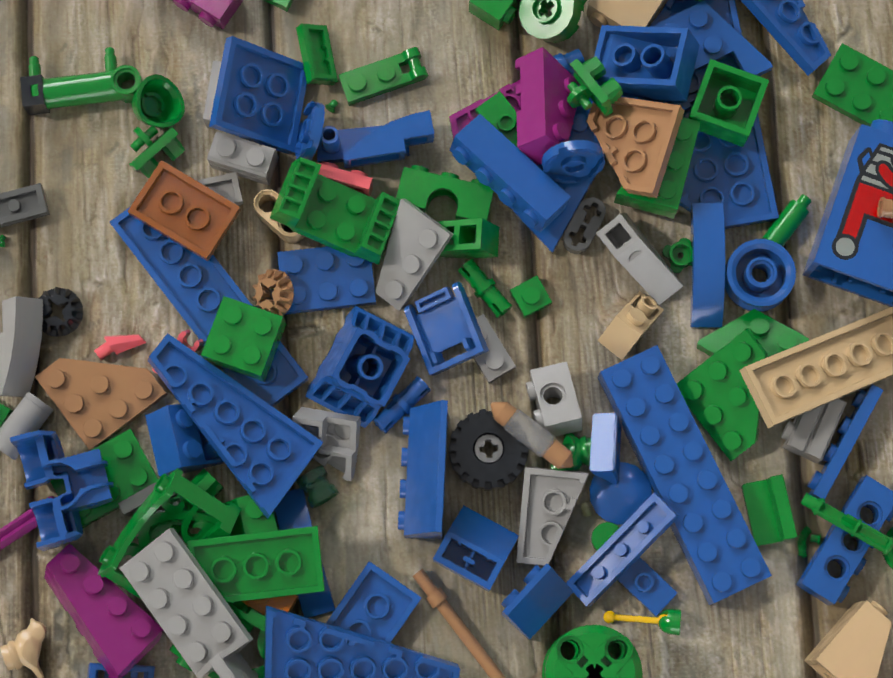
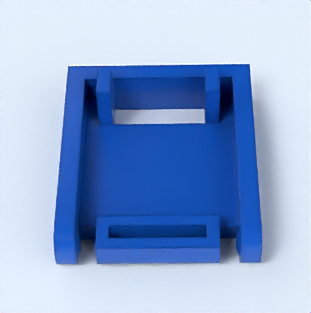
M461 282L452 284L455 296L450 287H444L415 301L418 313H421L417 315L413 305L410 304L404 307L405 315L427 371L431 376L438 375L489 351ZM463 343L467 352L445 361L442 352Z

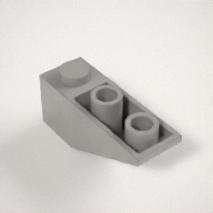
M620 213L596 233L614 257L659 305L684 286L627 213Z

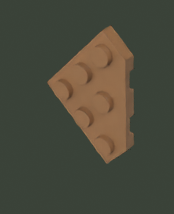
M620 97L611 104L613 112L605 117L593 102L587 123L598 139L609 163L618 175L623 188L630 194L657 198L685 110L681 105Z
M59 358L35 376L90 451L105 443L168 395L147 368Z

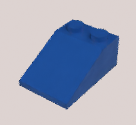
M602 25L594 57L597 56L606 69V74L597 79L596 82L601 86L613 77L621 86L622 92L655 100L687 102L700 44L689 28Z

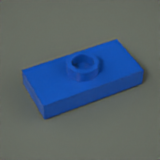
M640 557L617 580L655 617L677 594Z

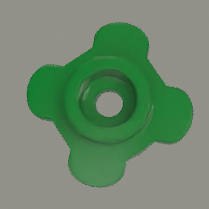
M681 238L679 242L674 243L672 246L666 245L663 248L662 254L668 258L671 264L670 269L674 273H681L683 268L692 266V246L689 239ZM682 253L683 258H678V254Z

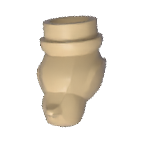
M31 618L29 626L17 634L15 641H8V644L0 646L8 671L15 668L19 670L25 666L31 669L37 678H45L39 666L41 646L47 631L46 626L42 622Z

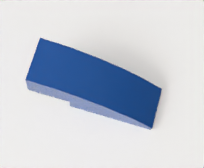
M430 110L410 114L391 121L366 135L343 154L344 168L402 160L406 156L405 147L433 143L434 129Z

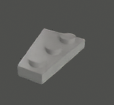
M405 198L400 200L375 291L377 295L399 311L404 310V307H406L454 235Z
M525 467L516 563L543 566L546 563L550 564L589 473Z

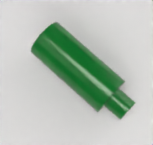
M802 194L797 201L791 200L761 239L774 241L784 247L809 214L807 207L812 202L811 199Z

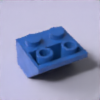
M181 404L166 405L145 415L159 477L164 473L169 475L177 468L182 470L184 474L225 463Z
M463 505L433 557V562L489 592L519 535Z
M547 563L542 569L536 565L523 579L527 584L519 593L514 589L501 603L505 608L501 615L528 640L538 632L574 592Z

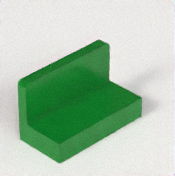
M783 474L771 476L766 480L746 483L741 486L751 533L757 546L792 540L797 537Z

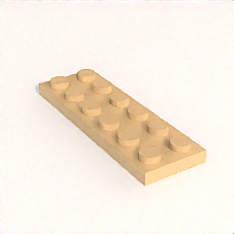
M893 307L757 361L739 370L767 428H771L893 376Z

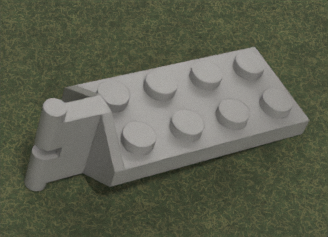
M174 528L167 529L120 567V570L197 678H204L213 671L220 678H258L257 672L250 668L240 654V651L253 638Z

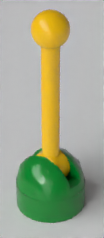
M680 609L665 610L659 617L619 615L613 611H606L603 615L606 623H613L614 621L658 624L664 633L680 635Z

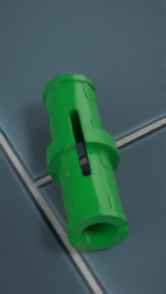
M470 259L462 265L464 268H459V274L475 290L474 295L477 299L481 298L497 319L508 312L507 309L512 308L513 305L508 302L495 286V280L493 278L489 279L475 263L474 259Z

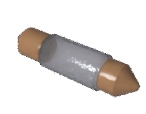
M492 402L490 404L494 420L536 455L543 457L557 469L571 468L573 466L572 451L556 440L554 435L523 411L516 409L508 402Z

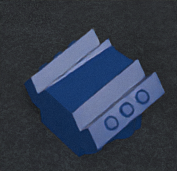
M355 305L346 316L344 326L336 334L326 358L318 367L316 377L308 385L306 397L336 413L360 416V426L366 428L375 418L380 407H385L411 358L408 355L413 348L414 335Z

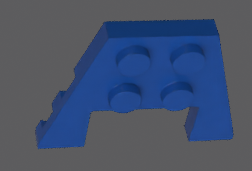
M705 1L650 26L689 28L700 44L693 73L706 68L710 59L720 61L730 55L733 56L740 70L757 76H761L773 68L772 63ZM688 99L687 102L662 100V103L681 105L685 110L684 113L692 107Z

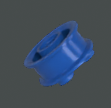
M754 239L743 243L732 253L725 265L726 293L736 305L748 311L756 309L763 312L775 308L788 296L796 280V268L789 252L780 244L767 239ZM752 270H763L766 273L767 280L765 282L756 281L752 276Z

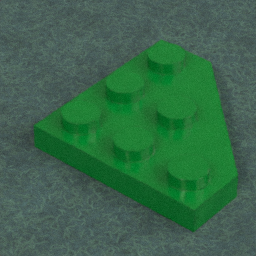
M748 328L676 383L687 406L730 461L758 442L760 411L739 370L767 358L768 353Z

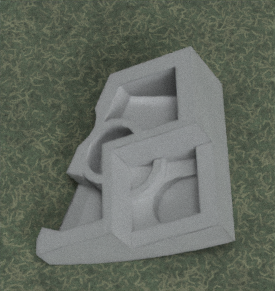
M301 407L293 416V421L323 442L321 448L314 456L315 460L323 466H326L327 463L344 473L342 477L344 480L352 481L358 455L361 417Z

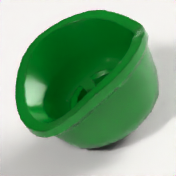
M154 74L146 77L139 84L132 98V109L137 119L153 127L165 128L172 126L181 120L185 112L184 100L180 91L172 81L162 75Z

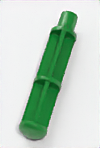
M806 492L800 504L811 509L813 515L820 516L851 534L850 536H855L883 552V555L891 552L893 549V537L886 536L863 523L861 519L858 520L849 514L846 515L825 503L824 498L817 499Z

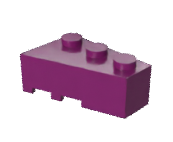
M544 47L515 60V69L520 70V84L516 85V95L521 96V110L516 112L517 147L536 165L542 164L543 155L548 149L561 142L569 141L576 108H572L567 102V98L571 93L567 86L573 81L580 86L574 76Z

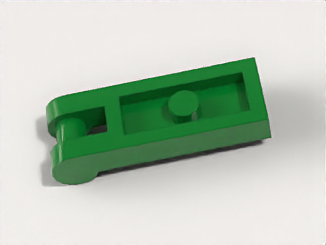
M412 47L400 54L339 74V80L348 105L350 106L425 80L429 75L426 67L422 66L419 60L422 57L419 48ZM408 64L411 71L402 74L400 67Z

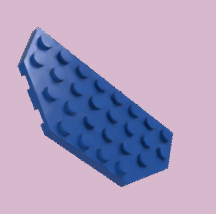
M668 0L663 10L650 26L700 2L695 0ZM704 0L742 35L735 0ZM732 55L718 61L739 69ZM706 68L693 73L688 94L691 106H693ZM640 96L639 98L640 100L662 103V100H655L643 96ZM691 109L685 112L683 117L688 118ZM758 113L744 147L698 131L679 204L681 207L691 213V203H723L725 229L772 222L779 218Z

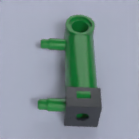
M112 47L105 49V72L45 79L41 75L39 58L31 56L28 66L29 76L20 77L22 105L29 115L50 113V109L114 101L132 103V98L143 79L139 71L133 66L122 65L117 67V58ZM126 80H135V84L131 88H121Z

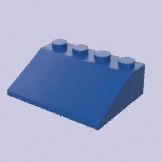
M440 400L410 408V417H403V435H409L408 448H402L401 467H407V478L400 479V498H405V511H399L398 530H404V538L442 540L448 400Z

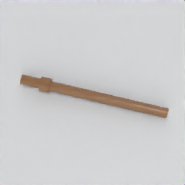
M423 569L414 574L413 578L428 596L426 598L433 609L435 607L438 609L490 678H506L446 600L448 596L441 587L437 588Z

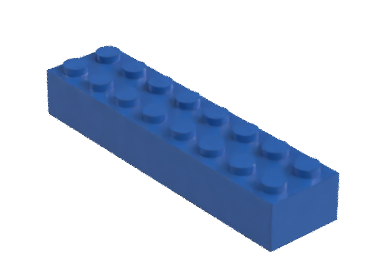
M658 345L600 371L597 378L619 418L621 427L643 472L651 483L653 492L657 493L679 515L678 519L670 527L708 604H714L772 576Z

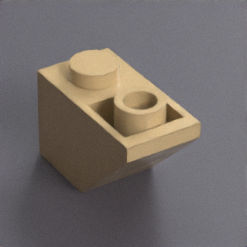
M639 291L616 315L598 339V342L623 360L658 319L664 309L658 306L653 298Z

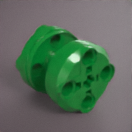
M585 625L566 632L550 646L542 665V678H586L589 674L586 668L596 669L593 674L595 678H643L640 657L630 640L620 632L602 625ZM563 642L570 643L574 648V656L570 660L565 659L561 655L560 648ZM610 642H614L619 647L620 652L616 659H613L608 653Z

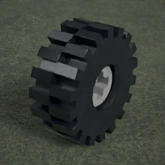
M481 409L475 414L472 412L466 415V418L463 421L460 420L455 431L452 432L449 444V457L455 473L459 475L465 484L468 483L477 490L478 488L485 489L484 491H491L497 488L499 490L505 488L508 484H512L522 473L529 452L527 436L521 429V424L518 421L515 422L511 417L503 427L494 420L492 411H486V409ZM487 441H490L492 446L498 448V451L493 452L492 458H486V454L479 450V448L485 446Z

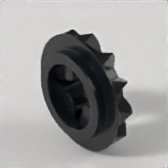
M59 287L43 291V294L39 297V299H43L42 331L54 337L66 336L75 331L83 318V305L79 297L71 290ZM52 302L59 307L65 305V308L62 310L64 322L56 316L50 317V314L53 313L51 308Z

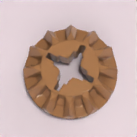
M267 269L265 274L258 275L259 282L253 285V288L256 290L255 296L251 299L256 302L255 307L284 316L289 311L294 298L292 281L281 270ZM269 288L274 289L272 292L273 300L268 299L270 296Z

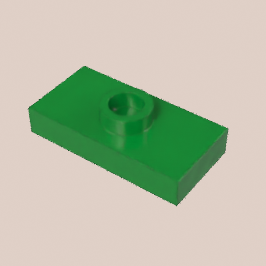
M301 23L296 27L307 84L333 86L338 82L327 25Z
M499 91L477 107L475 112L477 115L481 114L517 147L516 111Z

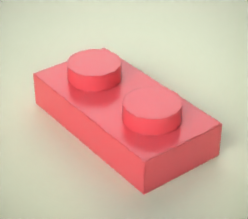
M330 162L321 163L318 174L371 197L373 178L369 177L366 173L359 170H351V172L342 170Z

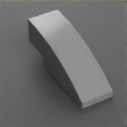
M15 296L2 301L3 332L0 333V396L25 397L26 393L31 391L39 358L43 323V299Z

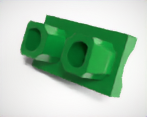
M597 56L585 61L583 64L578 58L570 63V66L575 71L573 76L580 86L574 81L567 86L571 91L567 102L572 108L582 105L585 110H588L593 105L589 100L591 98L603 115L607 117L613 112L611 104L623 95L621 86L613 77L601 86L598 85L596 80L606 74V69Z
M151 126L145 132L136 127L133 132L138 138L130 144V147L135 152L144 145L147 148L129 165L134 171L139 170L147 178H150L159 164L153 156L161 149L171 161H174L185 151L181 142L176 137L178 135L177 131L171 127L152 142L150 139L158 133L155 127Z

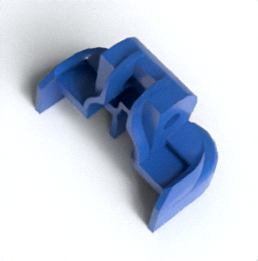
M37 430L10 437V441L17 448L26 477L24 487L27 490L46 485L51 480L59 479L64 480L66 493L54 499L46 498L29 503V507L35 515L41 541L36 542L37 548L43 552L61 547L67 542L78 540L83 535L79 511L95 508L113 500L110 488L114 487L113 482H108L105 467L108 466V461L102 459L100 449L65 458L60 439L55 431Z

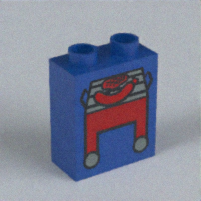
M878 119L873 120L871 126L861 124L849 140L802 274L805 277L889 307H893V219L877 217V207L881 197L893 200L892 121Z

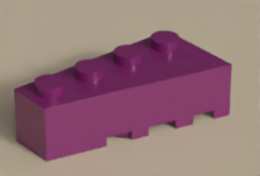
M69 543L46 565L44 579L65 611H68L74 620L80 634L85 637L93 649V654L108 672V677L123 678L160 641L163 629L110 579L98 575L99 569Z

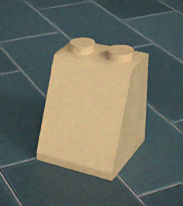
M590 0L586 15L599 28L602 25L649 27L663 10L668 0Z
M867 600L853 603L804 661L823 678H877L892 622L885 617L888 612L873 600L871 603Z

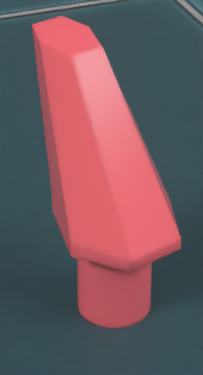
M139 334L105 336L106 342L95 349L94 352L100 360H103L112 352L118 355L145 344L146 341Z

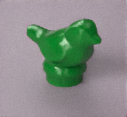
M573 433L565 434L562 444L572 451L573 466L571 468L557 469L551 464V469L579 471L582 465H590L591 437L586 438V436H583L579 439Z

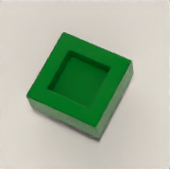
M537 275L510 289V294L524 319L552 304L548 293Z

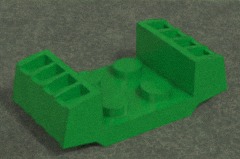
M300 157L292 162L270 218L288 226L300 235L344 254L359 257L379 265L394 226L400 200L385 192H381L377 199L326 178L318 174L321 164Z

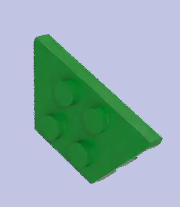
M753 309L700 339L697 342V349L712 356L747 328L768 353L767 357L807 342L809 338Z

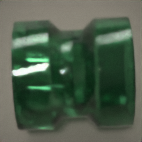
M323 465L312 469L296 480L300 489L306 491L307 494L309 493L307 501L312 509L321 506L339 494L335 485L329 483L327 479L328 473Z

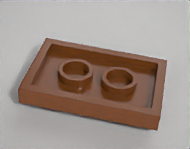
M161 160L127 212L204 260L209 261L237 218L241 208Z

